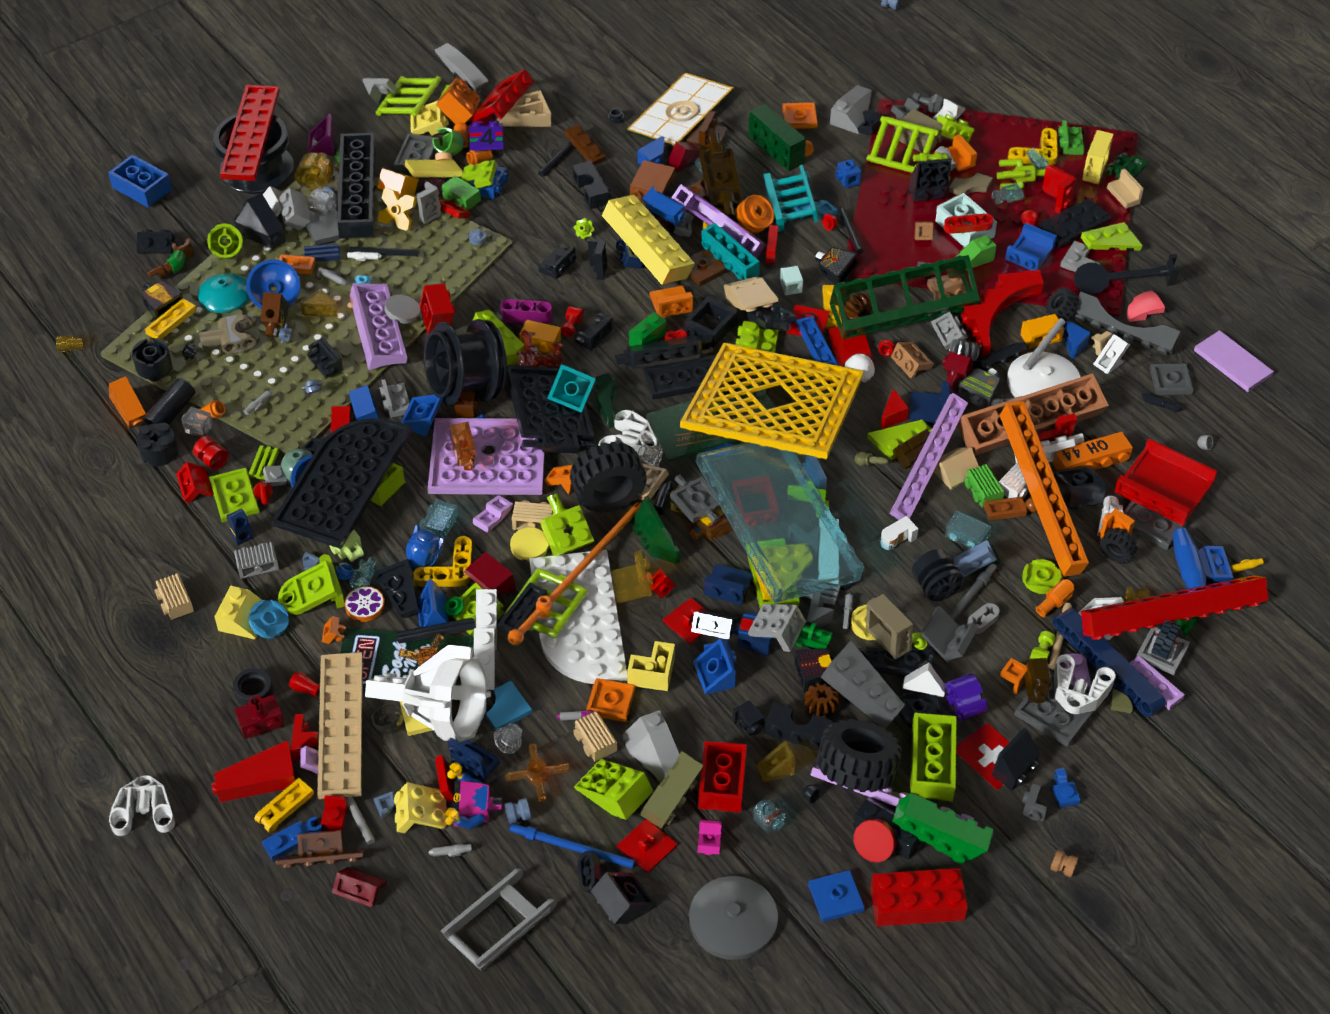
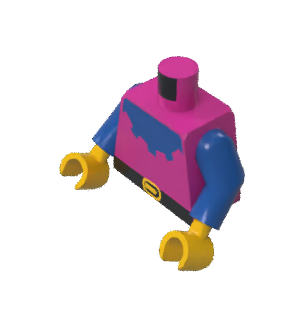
M455 762L449 766L452 770L447 773L448 777L451 779L458 777V780H455L453 808H449L444 813L445 816H448L445 820L447 825L454 823V827L460 826L466 829H473L489 821V810H502V797H490V789L487 784L462 771L459 763Z

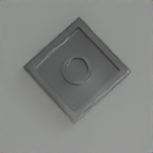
M1187 363L1150 365L1156 395L1193 393Z

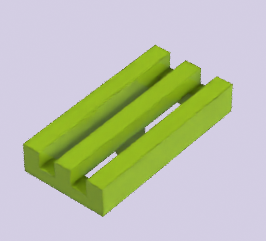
M260 445L249 471L250 478L265 480L264 475L261 474L269 454L271 455L267 466H274L279 453L278 448L274 447L273 450L271 447L267 446V448H264V446Z

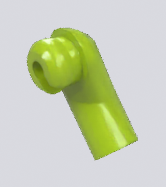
M921 632L913 633L912 643L915 644L914 646L919 650L925 649L928 642L921 636Z

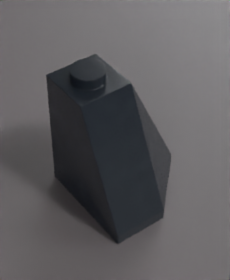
M261 193L247 199L243 204L244 209L240 215L237 214L234 218L235 228L238 229L241 235L268 248H274L285 243L284 229L263 194Z

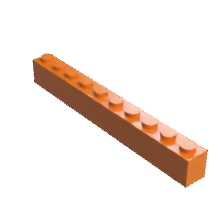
M1024 401L1006 403L999 416L1062 576L1080 575L1089 562Z

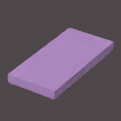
M1220 330L1194 348L1196 353L1247 392L1270 378L1274 372Z

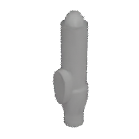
M322 267L318 268V272L324 277L340 285H346V280L338 276L336 272L323 269Z
M264 392L243 410L244 413L248 415L253 411H258L263 406V403L271 397L272 392Z
M455 844L432 848L429 850V854L433 856L449 855V857L461 856V853L472 851L471 844Z

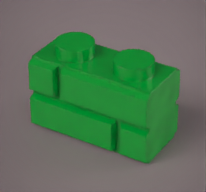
M655 312L651 313L629 331V345L634 346L657 342L666 333V320Z

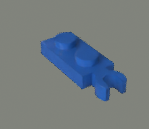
M316 816L311 817L305 825L299 821L262 841V845L272 862L278 857H282L298 848L297 834L323 831L322 825L312 827L318 823Z

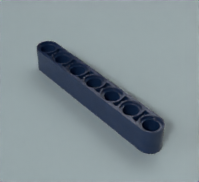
M1069 608L1053 618L1055 629L1077 651L1086 657L1097 670L1107 667L1114 671L1115 680L1113 686L1118 691L1124 693L1144 716L1150 717L1166 706L1164 696L1104 638L1094 640L1090 636L1083 635L1082 618L1074 609ZM1103 675L1108 681L1111 680L1108 675Z

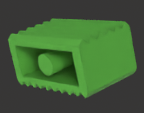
M457 176L452 177V179L442 185L444 199H448L466 210L471 209L481 201L480 190Z
M987 464L967 470L966 478L964 479L965 485L968 489H971L975 502H979L981 508L984 507L985 501L1004 498L1005 492Z

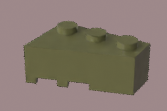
M682 751L640 815L660 829L663 828L665 823L670 825L676 816L673 811L676 807L681 809L687 800V797L684 796L688 790L692 792L699 781L696 778L703 765Z

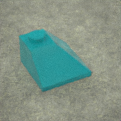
M561 364L547 399L582 413L596 378Z

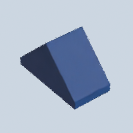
M1065 321L1063 336L1070 359H1075L1088 345L1091 332L1070 321Z

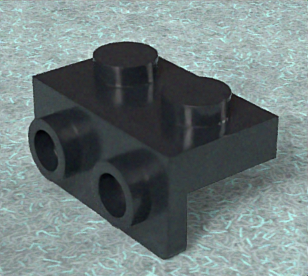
M143 230V232H137L136 252L138 254H172L173 240H175V235L170 230H160V232Z

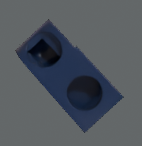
M242 508L227 515L230 527L228 528L229 534L237 545L253 539L250 523ZM241 533H247L246 536L239 538Z

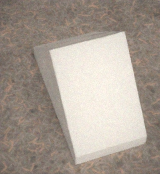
M927 663L905 676L903 689L944 697L945 684L931 664Z

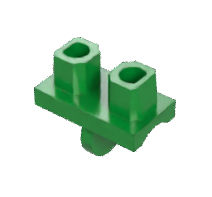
M812 623L811 626L804 625L795 642L796 646L827 649L832 632L817 628L816 623Z

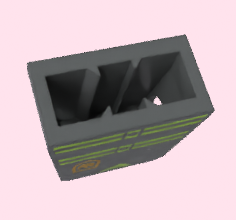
M992 368L987 372L976 369L960 382L958 396L979 407H990L999 388L1000 379L997 377V371Z

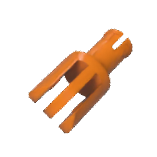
M1068 579L1057 583L1046 593V599L1035 608L1036 612L1041 617H1045L1054 607L1060 608L1072 597L1073 583Z

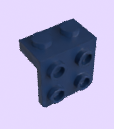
M942 381L940 394L912 392L910 396V420L913 422L923 420L927 423H936L949 395L953 393V389H949V382Z
M717 564L711 576L706 575L704 580V596L742 605L752 580V573Z
M449 738L447 741L451 762L459 763L462 768L466 769L476 779L480 778L485 781L500 764L499 758L470 740H465L462 744L453 738Z

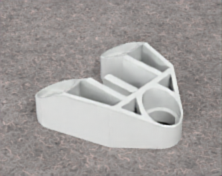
M630 410L620 411L614 416V427L622 431V435L606 436L599 441V446L605 442L607 444L611 442L625 443L627 446L633 447L639 454V457L651 455L657 451V439L648 420ZM646 443H651L654 446H648Z
M1069 655L1059 656L1054 669L1055 699L1067 712L1072 714L1095 711L1113 687L1115 680L1114 671L1107 667L1100 668L1097 671L1095 680L1092 682L1089 695H1085L1088 683L1084 682V679H1076L1073 690H1069L1075 666L1074 659ZM1067 662L1071 667L1063 668L1060 666V663ZM1108 675L1111 680L1104 681L1100 676Z
M145 775L120 788L109 817L113 833L117 836L128 834L132 828L135 799H137L136 812L146 814V812H149L150 798H152L151 805L156 829L164 833L171 831L175 826V820L164 785L152 776ZM162 818L170 819L166 825H160L159 821ZM118 822H127L123 828H115Z

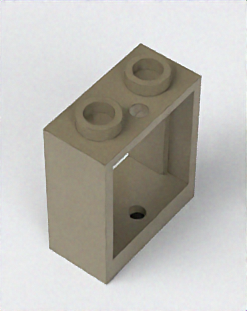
M884 594L867 602L866 630L894 659L912 650L913 623Z

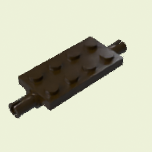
M714 131L708 134L710 147L699 150L709 203L716 208H723L724 214L734 219L736 217L734 207H737L743 201L733 149L725 148L720 143L719 132L715 131V136Z

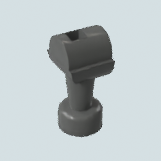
M914 92L912 99L917 103L928 106V111L937 113L941 110L943 100L941 96L934 94L931 98L921 97V94L918 92Z

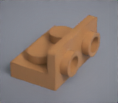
M898 342L891 354V358L910 378H914L918 370H931L934 365L914 342Z

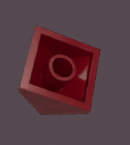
M487 552L483 553L464 571L467 576L483 589H496L497 594L515 592L516 590L513 573Z

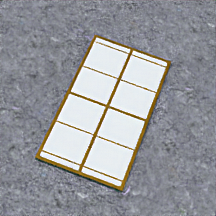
M684 73L627 128V132L652 141L663 136L664 145L674 147L675 142H682L706 118L708 112L713 111L734 88ZM677 101H690L697 105L698 113L694 118L687 121H673L666 116V108ZM681 105L673 108L671 115L674 118L683 119L689 117L693 110L689 106ZM681 106L687 107L688 114L678 116L675 112L676 108ZM684 109L678 111V113L686 112Z

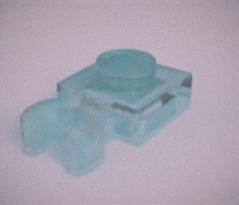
M1015 183L1001 187V191H993L991 197H996V204L1002 203L1003 200L1010 203L1023 199L1024 193Z
M369 557L367 562L361 559L359 562L360 568L354 570L349 583L353 589L370 584L375 571L373 567L376 564L372 557Z

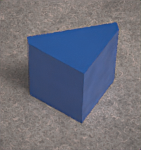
M434 394L413 397L401 423L411 426L413 432L426 437L443 398H438Z
M428 579L419 598L421 612H418L420 627L449 622V616L444 608L446 595L432 579Z
M720 638L693 660L705 694L735 688L736 670L725 642Z

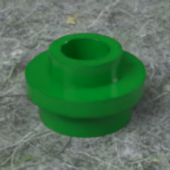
M459 597L449 598L444 607L446 613L450 616L461 615L464 611L463 600Z

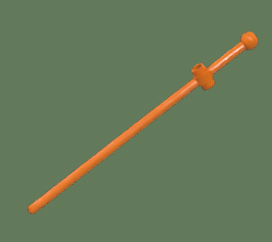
M639 502L624 515L549 596H540L538 598L536 610L518 629H513L509 632L508 641L512 645L522 643L524 634L539 618H548L550 616L552 604L636 515L641 505Z

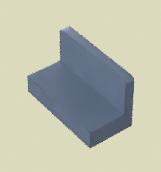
M806 455L805 463L792 466V471L800 487L826 490L827 477L817 457Z
M986 540L954 557V565L957 566L963 577L997 559L989 541Z

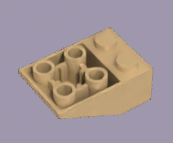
M752 277L724 285L727 304L735 309L740 308V310L750 312L757 310L756 307L773 306V302L778 301L776 295L761 277Z

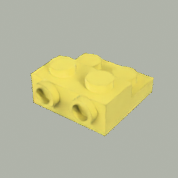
M438 101L423 106L416 116L411 114L412 134L419 135L429 131L432 136L440 133L436 131L437 129L449 125L446 115L436 106Z

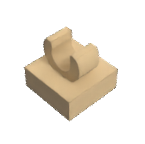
M1106 331L1101 335L1096 334L1091 337L1095 342L1092 346L1096 350V355H1100L1111 339L1112 333Z

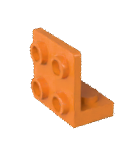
M683 286L650 292V298L655 311L663 318L693 312L692 293H686Z

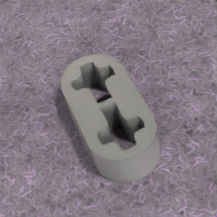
M987 603L969 617L968 624L974 622L978 627L975 634L984 632L998 620L1000 611L998 606Z

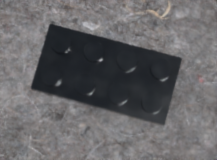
M1088 198L1039 223L1037 228L1057 235L1055 245L1061 248L1081 238L1082 232L1098 229L1110 223L1112 217Z
M714 356L644 368L643 374L652 400L697 391L715 359Z

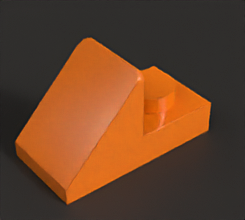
M572 465L554 467L544 479L545 483L548 486L561 484L565 491L570 494L573 491L570 480Z

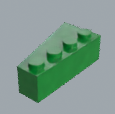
M912 793L898 801L892 821L903 830L909 831L917 836L919 840L930 844L937 851L943 852L960 864L987 852L993 829L990 827L980 828L976 826V821L969 818L965 821L955 817L956 812L949 809H937V804Z

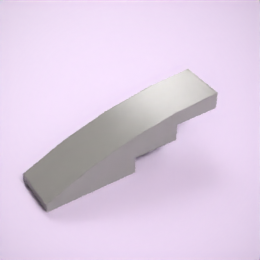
M449 43L435 49L437 55L453 74L457 73L475 91L488 84V79L481 71Z

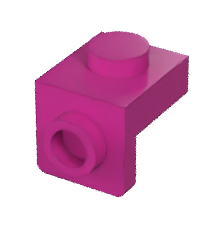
M701 820L698 853L707 855L719 854L721 822Z

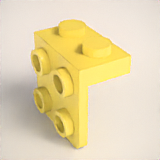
M407 782L395 794L397 832L406 833L414 823L444 829L447 826L445 823L447 816L444 815L446 812V799L440 793V789Z

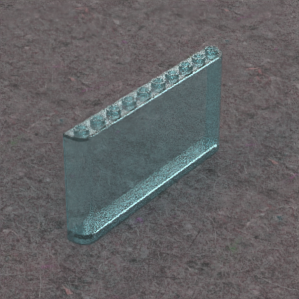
M745 442L697 454L696 464L709 484L716 500L774 603L861 580L862 572L864 571L862 561L857 558L854 548L848 543L845 533L839 528L836 518H833L829 506L824 503L820 491L815 488L812 478L806 473L805 467L800 463L796 452Z

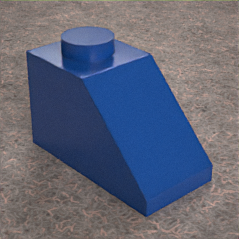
M663 136L638 150V164L641 165L643 160L663 165Z

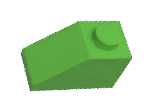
M988 235L973 239L957 256L969 255L972 268L994 261L996 245Z

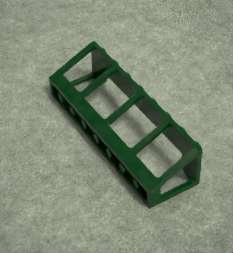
M966 255L956 256L948 260L942 259L930 264L924 263L913 268L907 267L900 271H889L882 275L876 274L869 278H858L847 283L840 282L834 285L829 304L841 337L844 340L939 318L949 311L951 315L964 312L965 306L978 305L980 299L970 257ZM966 268H967V272H968V276H969V281H970V285H971L972 292H971V290H970V288H969V285H968L967 280H966L965 275H964ZM947 272L948 277L951 279L961 277L967 293L946 297L940 273ZM935 274L941 299L913 305L907 281ZM902 282L907 306L879 312L873 288ZM868 290L873 314L848 320L843 303L848 300L849 294ZM836 305H838L841 320H840L839 315H838V312H837V310H836V307H835Z

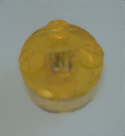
M324 153L304 154L296 170L295 179L300 186L307 187L309 191L320 192L323 187L328 185L334 168Z

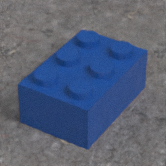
M133 154L108 172L112 188L148 208L172 190L168 173Z

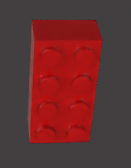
M960 868L872 874L870 888L876 926L965 920L967 903Z

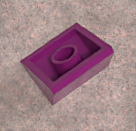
M331 114L324 117L309 131L307 154L310 156L333 155L334 128Z

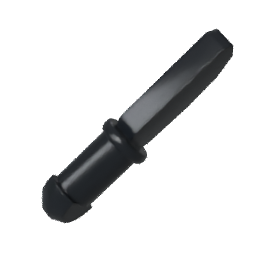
M1146 393L1141 394L1142 399L1151 405L1164 407L1174 412L1182 410L1181 405L1178 403L1166 401V399L1163 400Z

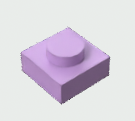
M304 746L301 749L300 767L318 774L319 751Z

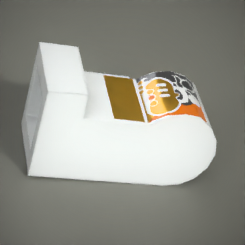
M905 516L882 530L880 544L886 550H893L897 544L907 539L913 542L917 539L918 528Z

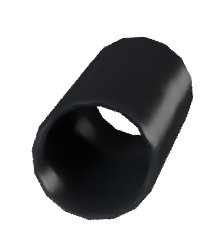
M177 378L143 417L144 423L147 426L161 423L170 424L196 393L193 386L186 380Z

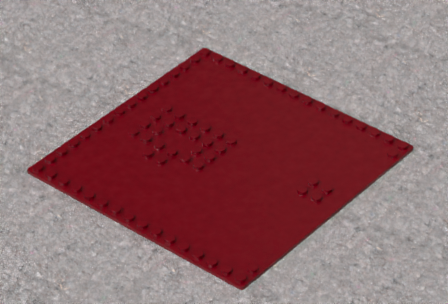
M881 98L877 108L880 120L881 116L897 119L891 110L894 105H904L906 101ZM920 104L918 111L933 119L937 113L928 111V106ZM965 109L956 119V121H959V119L967 121L968 126L974 129L968 144L976 151L977 157L974 167L962 171H957L954 168L950 171L948 191L955 178L967 179L977 173L993 178L991 185L985 193L972 192L967 194L970 199L997 221L995 237L991 238L996 245L994 261L972 268L979 297L981 296V290L995 289L994 284L997 282L999 274L1031 271L1005 260L1008 246H1013L1022 234V228L1025 225L1021 221L1022 213L1025 210L1037 212L1039 217L1038 222L1034 225L1035 227L1039 223L1058 214L1054 211L1056 198L1045 193L1042 189L1044 176H1036L1035 181L1024 182V188L1019 190L1001 191L1000 184L1016 183V180L1013 178L997 179V172L1013 171L1016 167H1000L999 160L1008 159L1009 150L1013 147L1041 149L1042 131L1046 128H1052L1057 133V158L1053 166L1076 178L1070 207L1090 198L1112 217L1111 222L1102 227L1123 222L1129 227L1131 207L1125 208L1107 189L1108 183L1119 179L1116 178V172L1107 175L1105 171L1108 165L1114 162L1115 158L1123 152L1127 153L1128 158L1132 155L1136 156L1138 139L1136 132L1067 123V127H1081L1083 155L1063 154V149L1060 147L1061 136H1058L1059 126H1062V122ZM888 124L877 157L887 158L893 141L894 125ZM880 126L871 136L867 156L872 152ZM1097 130L1113 134L1108 161L1099 184L1082 180L1087 154ZM944 137L941 142L935 145L933 150H930L929 154H934L941 146L945 148L953 146V139ZM899 141L893 161L902 163L908 145ZM914 149L908 165L915 166L918 161H913V155L920 154L921 152ZM866 160L852 223L863 248V253L857 254L860 264L849 278L864 279L876 274H886L889 271H900L907 267H917L918 262L935 263L942 259L948 260L956 257L965 247L953 236L945 232L935 220L937 206L958 195L947 191V198L914 202L909 190L911 172ZM1034 165L1035 170L1046 169L1045 165ZM932 221L933 240H915V222ZM849 237L847 251L857 253ZM1081 238L1075 240L1077 242L1085 244ZM1074 241L1061 248L1055 245L1051 254L1039 268L1044 282L1042 294L1027 297L1017 302L1047 306L1046 303L1050 300L1049 297L1053 295L1052 293L1054 291L1057 292V289L1062 287L1068 288L1079 296L1080 291L1074 283L1075 272L1060 267L1061 261ZM1110 247L1109 250L1090 249L1086 258L1099 262L1108 273L1125 271L1127 249L1119 250V248ZM965 270L964 275L972 292L968 272ZM943 272L940 274L941 276L947 275V272ZM934 274L908 280L907 284L910 287L929 289L927 280L936 276ZM1124 279L1109 281L1107 288L1102 293L1091 295L1098 299L1101 306L1110 316L1119 317L1121 315Z

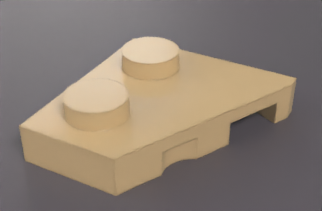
M643 464L647 475V482L643 492L638 494L637 499L643 500L645 496H649L651 500L669 473L664 468Z

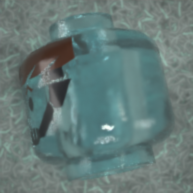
M763 800L755 806L753 819L765 832L778 831L783 827L785 813L774 801Z

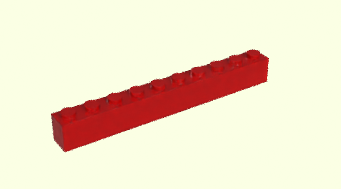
M1253 575L1081 611L1083 635L1098 640L1103 639L1104 635L1108 634L1110 636L1121 635L1122 631L1137 632L1141 627L1155 628L1157 624H1163L1165 620L1173 623L1179 619L1180 621L1192 620L1193 616L1207 617L1212 612L1216 614L1226 613V609L1241 610L1244 609L1245 605L1259 606L1261 605L1260 602L1268 601L1266 577Z

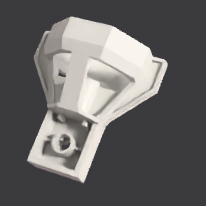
M447 645L414 672L409 673V675H403V678L397 677L396 673H385L384 675H375L374 679L366 680L365 697L402 701L407 715L433 729L438 737L446 741L449 738H453L461 742L474 738L486 712V698L491 697V691H487V676L479 658L472 657V647ZM458 675H460L461 686L455 685ZM452 700H460L458 713L455 720L452 721Z

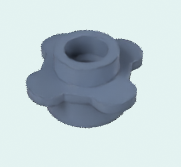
M285 323L284 328H280L278 338H281L280 344L283 341L289 342L292 328H288L287 323Z
M317 380L308 381L306 386L302 387V390H306L307 394L317 393L321 391L320 385L323 382L317 383Z

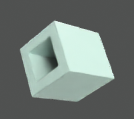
M798 266L781 268L780 282L784 294L802 293L803 279Z

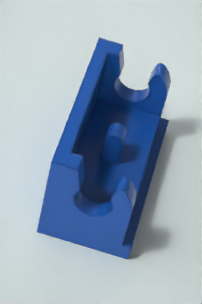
M368 385L349 392L357 420L379 418L376 404Z

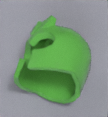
M446 127L436 130L440 133L449 131L443 136L442 147L440 146V140L432 138V144L438 152H449L452 156L461 152L464 146V139L459 131Z

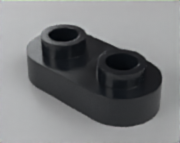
M585 851L578 859V876L580 889L589 894H592L591 890L601 879L598 855L591 851Z

